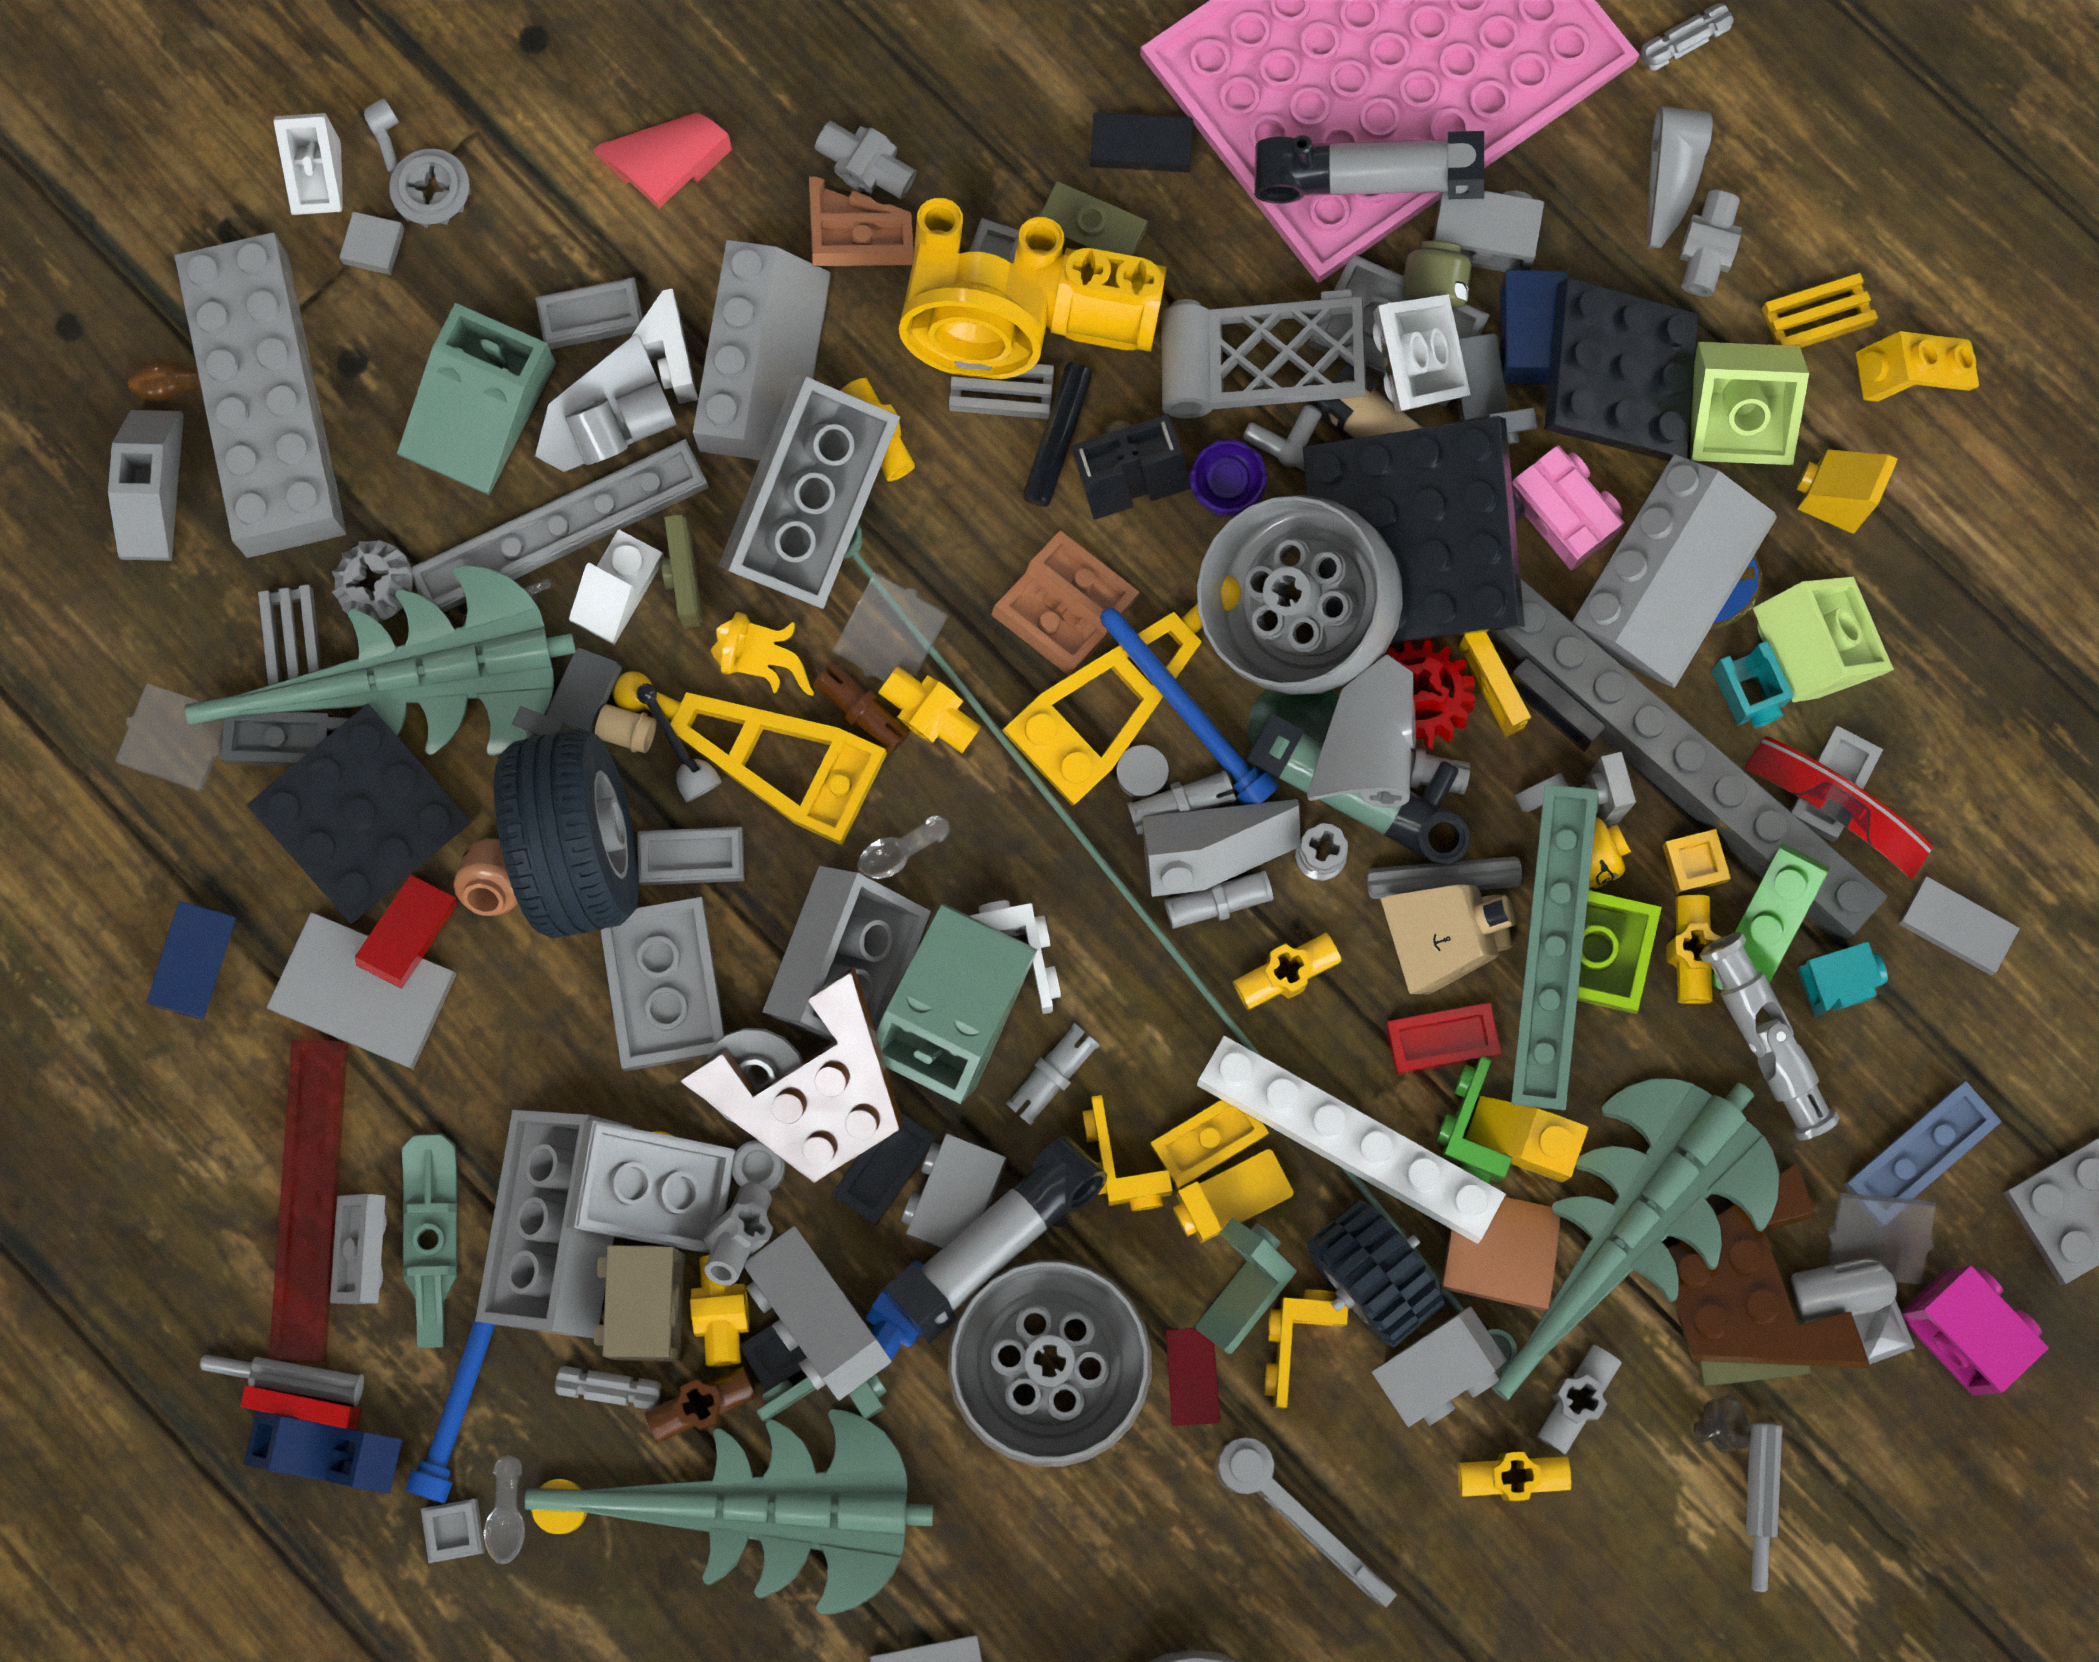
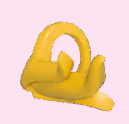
M736 612L732 620L720 625L716 629L718 642L712 647L711 653L721 666L722 673L732 674L741 672L766 678L770 682L773 692L777 693L781 681L777 673L768 668V666H780L789 669L794 674L799 686L806 694L814 695L798 656L792 651L774 644L775 642L787 641L793 636L795 632L794 622L783 630L775 631L750 623L745 613Z

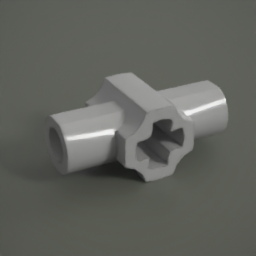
M829 121L817 138L815 150L837 162L835 173L847 185L859 192L872 194L875 187L878 186L899 199H903L916 178L917 170L895 158L897 147L885 135L873 128L860 126L856 134H853L838 124Z
M1711 190L1707 193L1701 216L1693 214L1679 257L1680 260L1688 262L1681 285L1684 291L1701 297L1714 295L1720 271L1729 272L1738 249L1742 231L1741 227L1733 225L1740 202L1736 195L1721 190Z
M754 1183L744 1184L738 1190L731 1208L709 1226L704 1241L709 1247L710 1256L704 1270L707 1277L713 1282L725 1286L732 1285L738 1280L747 1258L768 1242L773 1231V1227L767 1218V1211L772 1202V1196L764 1187Z
M1591 1345L1572 1378L1561 1379L1554 1387L1550 1396L1554 1400L1555 1405L1535 1437L1557 1452L1566 1455L1587 1420H1598L1607 1406L1603 1393L1622 1362L1604 1349ZM1584 1387L1588 1391L1584 1399L1590 1401L1589 1409H1578L1573 1412L1569 1408L1573 1400L1567 1398L1568 1391L1580 1390Z

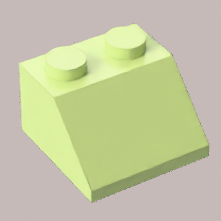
M1698 342L1694 364L1690 415V458L1692 461L1793 465L1809 371L1800 346Z
M1854 576L1803 581L1753 607L1758 620L1759 635L1762 641H1768L1794 696L1792 702L1818 699L1894 670Z

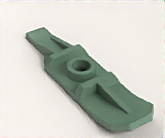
M443 1133L415 1134L402 1148L403 1279L416 1300L417 1348L445 1347V1299L458 1278V1175L456 1145ZM426 1230H434L438 1235V1243L433 1249L424 1250L419 1243L420 1235Z

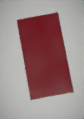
M1196 1328L1165 1330L1172 1426L1220 1423L1215 1344L1198 1332Z

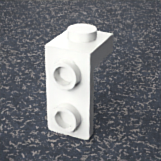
M1004 900L979 906V914L970 915V917L1011 937L1026 934L1028 945L1038 949L1032 965L1042 1014L1053 1012L1052 999L1061 997L1055 966L1045 968L1041 948L1050 946L1045 916L1034 917L1032 903L1010 907L1009 901Z

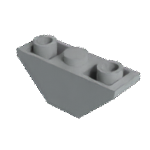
M130 410L112 442L108 497L117 553L121 560L172 561L184 417L181 411Z

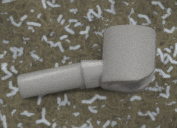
M380 99L366 108L364 117L370 130L376 137L377 143H379L389 174H392L398 165L391 139L386 131L399 122L387 101Z

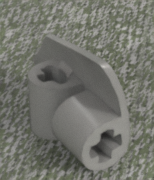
M639 335L631 336L548 403L535 453L537 458L565 472L582 464L590 465L610 458L628 448L627 445L676 426L671 409Z
M1386 654L1341 690L1307 793L1308 800L1313 801L1340 794L1360 792L1363 801L1375 807H1398L1409 801L1411 749H1415L1416 743L1413 672Z

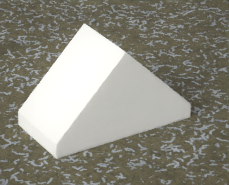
M326 113L275 116L273 121L291 214L342 212L341 141Z

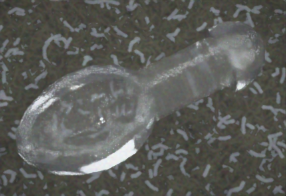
M940 815L931 816L925 819V824L901 838L886 837L873 842L864 850L857 864L859 874L869 879H884L897 874L904 868L911 855L935 841L940 843L948 836L950 831L948 821Z
M510 1455L501 1457L495 1464L493 1474L497 1475L495 1509L489 1515L484 1530L487 1551L491 1558L501 1565L510 1563L517 1556L525 1537V1524L520 1513L517 1511L519 1475H522V1467L519 1459Z

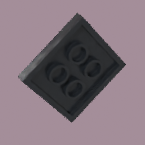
M1570 278L1558 283L1544 430L1669 462L1674 454L1687 458L1698 314Z
M369 703L246 804L350 924L472 823Z

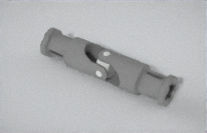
M1742 932L1732 933L1712 942L1702 949L1699 955L1703 962L1710 963L1723 987L1720 995L1750 1050L1757 1056L1760 1069L1775 1099L1779 1102L1783 1101L1796 1125L1793 1130L1796 1139L1801 1141L1819 1136L1837 1125L1840 1117L1836 1110L1829 1109L1817 1087L1819 1077L1807 1054L1796 1043L1792 1027L1764 972L1756 971L1743 946L1746 942L1744 934ZM1761 1008L1765 1009L1772 1020L1756 1024L1757 1012Z

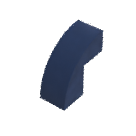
M256 1410L243 1464L267 1471L326 1480L352 1488L390 1494L402 1439Z

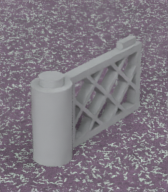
M1352 289L1321 292V300L1211 310L1201 306L1198 301L1191 299H1181L1173 302L1171 307L1166 308L1161 313L1163 412L1177 418H1196L1208 414L1212 409L1367 397L1364 306L1362 296L1353 297ZM1352 313L1353 326L1338 342L1320 328L1332 315ZM1294 318L1305 328L1286 346L1271 334L1270 331L1281 319ZM1245 323L1254 332L1235 350L1222 339V324ZM1313 334L1331 348L1314 367L1296 354L1298 349ZM1264 339L1280 353L1263 371H1260L1245 356ZM1352 342L1354 354L1346 349ZM1223 352L1229 356V358L1224 363ZM1340 355L1354 367V382L1331 383L1322 373ZM1290 360L1305 372L1306 375L1294 387L1281 388L1270 378ZM1237 364L1255 377L1243 391L1224 392L1223 379ZM1314 381H1316L1319 385H1311V384H1312Z
M1241 1438L1229 1441L1220 1448L1215 1457L1214 1470L1216 1478L1223 1487L1231 1492L1241 1494L1257 1492L1371 1600L1383 1607H1387L1397 1594L1272 1478L1274 1461L1266 1445L1256 1439Z

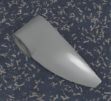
M1660 106L1656 112L1652 132L1649 174L1648 249L1661 248L1680 224L1692 202L1702 172L1705 155L1708 152L1713 127L1711 111Z

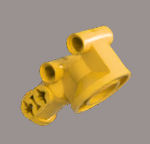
M933 198L920 206L917 212L914 260L901 315L899 334L906 348L924 363L946 373L965 378L1000 380L1016 377L1031 370L1039 361L1046 326L1051 330L1050 333L1064 335L1078 342L1121 350L1138 349L1151 352L1166 275V266L1155 265L1152 261L1141 257L1093 248H1081L1079 250L1066 248L1065 254H1062L1064 232L1058 223L1046 217L1029 219L1021 226L1014 263L986 252H965L960 254L963 214L959 206L946 198ZM954 361L991 366L992 369L959 368Z

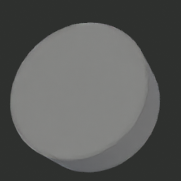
M1147 745L1134 746L1125 751L1118 761V784L1127 795L1135 799H1145L1159 794L1164 789L1168 780L1169 767L1167 760L1154 747Z
M1562 773L1515 795L1522 812L1525 811L1527 813L1543 805L1545 784L1568 787Z
M759 1140L749 1141L736 1151L733 1158L732 1174L740 1187L746 1183H754L772 1192L784 1179L786 1173L785 1160Z

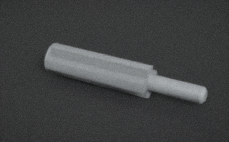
M205 1354L200 1360V1368L203 1371L247 1378L249 1386L353 1404L355 1407L359 1404L364 1389L363 1374L359 1376L260 1357H254L251 1363Z
M1769 1422L1750 1423L1746 1535L1753 1536L1751 1589L1757 1592L1768 1590L1770 1537L1778 1538L1783 1426Z

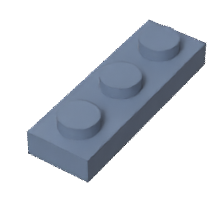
M1967 1081L1961 1082L1843 1185L1878 1225L1885 1224L2002 1121Z

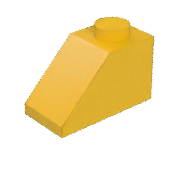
M1827 450L1818 464L1810 461L1807 464L1796 490L1804 493L1797 509L1854 534L1879 504L1898 458L1888 454Z
M1479 1096L1465 1139L1512 1157V1165L1563 1183L1572 1177L1589 1127L1539 1108L1511 1105V1102Z

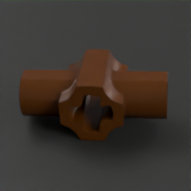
M741 1367L707 1384L699 1379L688 1382L680 1387L681 1394L679 1397L644 1413L657 1443H660L695 1426L699 1430H707L722 1423L721 1416L723 1413L758 1396L745 1367ZM697 1391L704 1396H713L715 1404L707 1407L711 1415L706 1419L701 1414L689 1413L688 1404L695 1402L692 1394Z

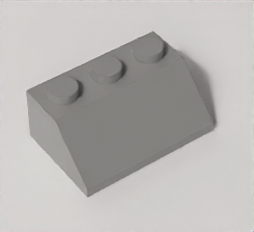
M819 866L762 1012L801 1031L835 1042V1038L813 1009L808 999L815 991L855 966L876 1033L883 1015L916 953L931 911L857 872Z

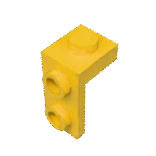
M1899 331L1855 352L1863 399L1866 401L1879 402L1914 385L1967 391L1979 386L1976 357L1973 352L1972 343L1968 339Z
M1102 1095L1091 1096L1092 1110L1082 1111L1087 1143L1098 1142L1101 1162L1096 1164L1107 1174L1106 1183L1098 1195H1107L1108 1206L1130 1203L1131 1211L1148 1210L1163 1206L1162 1197L1171 1196L1173 1191L1169 1170L1116 1179Z
M1267 1149L1200 1184L1197 1181L1179 1190L1176 1197L1180 1204L1173 1207V1211L1186 1236L1188 1237L1195 1233L1201 1244L1219 1235L1231 1218L1242 1223L1286 1201L1293 1196L1294 1192L1273 1151Z
M1304 1290V1299L1282 1298L1280 1300V1310L1270 1309L1268 1341L1277 1342L1276 1364H1266L1264 1396H1274L1273 1408H1287L1293 1323L1337 1327L1347 1325L1348 1308L1344 1306L1337 1312L1330 1304L1336 1299L1335 1292Z

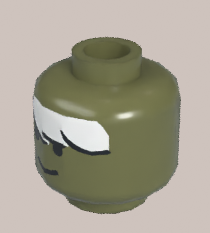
M1438 241L1421 242L1420 249L1411 251L1406 257L1402 285L1403 298L1407 301L1449 294L1452 309L1464 306L1468 298L1472 263L1467 256L1461 254L1462 247Z

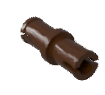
M836 661L832 662L827 667L829 671L826 672L824 670L815 680L813 687L819 689L846 714L844 719L852 727L856 724L860 726L880 746L886 749L888 755L892 754L897 749L896 745L900 746L909 736L911 729L904 726L878 702L880 696L871 689L867 692L840 668Z

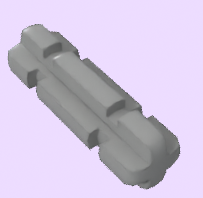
M1717 3L1704 10V15L1697 14L1664 32V37L1657 36L1644 43L1640 55L1648 69L1658 70L1667 65L1670 58L1677 59L1708 42L1710 36L1717 37L1730 30L1734 20L1727 6L1724 3Z
M562 1366L559 1368L556 1376L555 1393L578 1398L580 1394L584 1395V1399L624 1406H628L630 1402L634 1403V1407L651 1410L660 1403L662 1385L654 1380L639 1378L638 1382L633 1381V1377L592 1370H589L588 1374L583 1373V1369Z

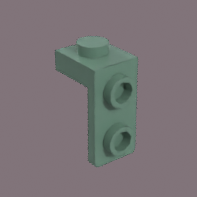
M1231 1218L1219 1235L1246 1262L1196 1324L1198 1332L1228 1354L1235 1351L1297 1272L1276 1251L1281 1242L1272 1233L1258 1223L1250 1230L1234 1218Z
M877 1374L849 1393L865 1419H869L886 1408L879 1397L885 1394L887 1390ZM808 1377L795 1386L787 1379L762 1396L766 1405L756 1412L762 1421H768L816 1388Z

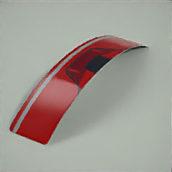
M1764 737L1745 765L1747 771L1786 789L1847 827L1883 854L1910 879L1914 878L1933 848L1932 844L1917 830L1869 793L1820 762L1773 738Z

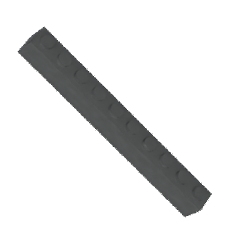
M1521 579L1525 627L1487 631L1486 633L1491 642L1518 666L1528 658L1606 726L1599 735L1617 752H1622L1623 757L1705 829L1708 831L1716 829L1720 842L1762 878H1764L1782 843L1830 867L1806 916L1839 945L1852 937L1888 896Z

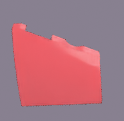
M692 113L601 143L593 151L626 184L630 182L660 209L690 179L698 183L732 150L726 131L708 117L700 113Z

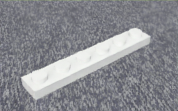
M1226 1036L1222 1038L1198 1080L1197 1086L1477 1244L1482 1240L1506 1193Z

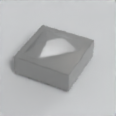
M1895 1298L1890 1305H1886L1882 1309L1853 1315L1869 1360V1365L1915 1348Z

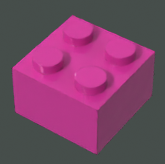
M1970 1265L1942 1272L1901 1311V1314L1908 1328L1972 1396L2003 1393L2049 1347L2038 1337L2042 1334L2039 1325L2021 1309L2014 1311L2001 1298L2000 1295L2003 1293V1289L1996 1279L1984 1269L1978 1268L1975 1270Z

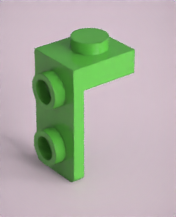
M1481 1056L1475 1062L1474 1067L1467 1064L1464 1065L1454 1090V1094L1462 1097L1455 1116L1446 1113L1435 1143L1443 1146L1440 1157L1489 1184L1490 1180L1500 1182L1506 1177L1512 1157L1462 1138L1492 1060Z

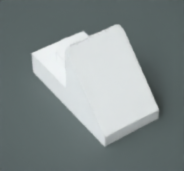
M673 289L663 290L632 336L635 334L639 335L649 360L658 361L664 389H674L679 404L698 400L678 304Z
M618 529L598 565L595 566L589 562L587 563L569 616L570 622L615 645L661 566V559H665L664 554Z

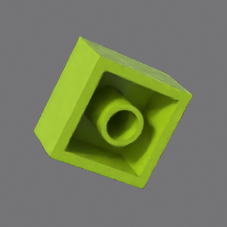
M1588 890L1577 1001L1637 1014L1662 907Z

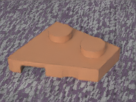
M809 177L812 266L913 264L914 246L911 212L890 204H879L871 197L856 191H852L850 197L826 189L824 179Z

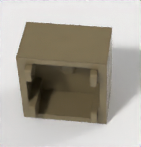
M607 1246V1257H600L597 1260V1276L599 1278H606L604 1325L595 1326L594 1344L603 1346V1357L614 1360L681 1362L685 1254L674 1247Z

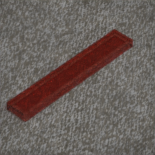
M292 1040L269 1345V1359L326 1361L348 1043L345 1041Z

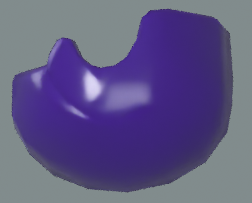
M1217 440L1203 448L1190 470L1191 490L1195 499L1201 507L1218 517H1235L1249 506L1258 504L1264 496L1268 481L1261 455L1254 448L1238 440Z

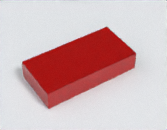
M410 875L355 955L356 966L402 989L456 909V897Z
M1491 1002L1391 1020L1385 1024L1396 1075L1477 1061L1481 1056L1493 1058L1501 1055Z
M245 1385L240 1405L243 1408L345 1429L358 1428L362 1408L247 1385Z

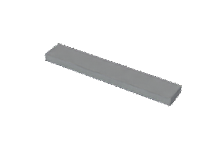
M686 439L411 567L413 582L419 595L435 603L444 613L466 602V595L461 584L452 574V569L456 566L469 565L489 568L514 580L618 531V529H623L706 490L709 486Z

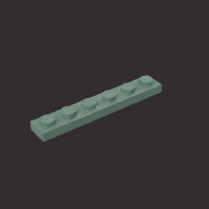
M1545 784L1511 1105L1566 1111L1599 793L1597 789Z

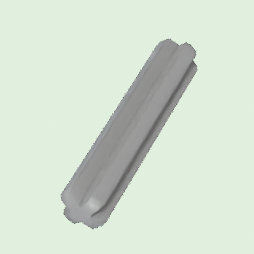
M1515 856L1455 861L1446 864L1429 863L1371 868L1368 870L1366 877L1367 890L1370 898L1380 899L1390 895L1460 884L1474 885L1479 890L1513 888L1521 884L1522 868L1519 858Z

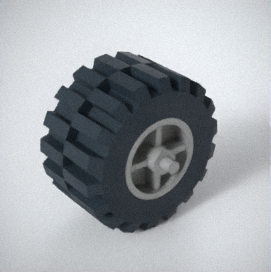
M1356 1200L1307 1241L1311 1259L1338 1296V1298L1330 1303L1332 1307L1338 1312L1346 1306L1368 1331L1383 1343L1395 1347L1445 1305L1439 1284L1414 1250L1420 1244V1241L1415 1235L1405 1240L1378 1210L1367 1203Z

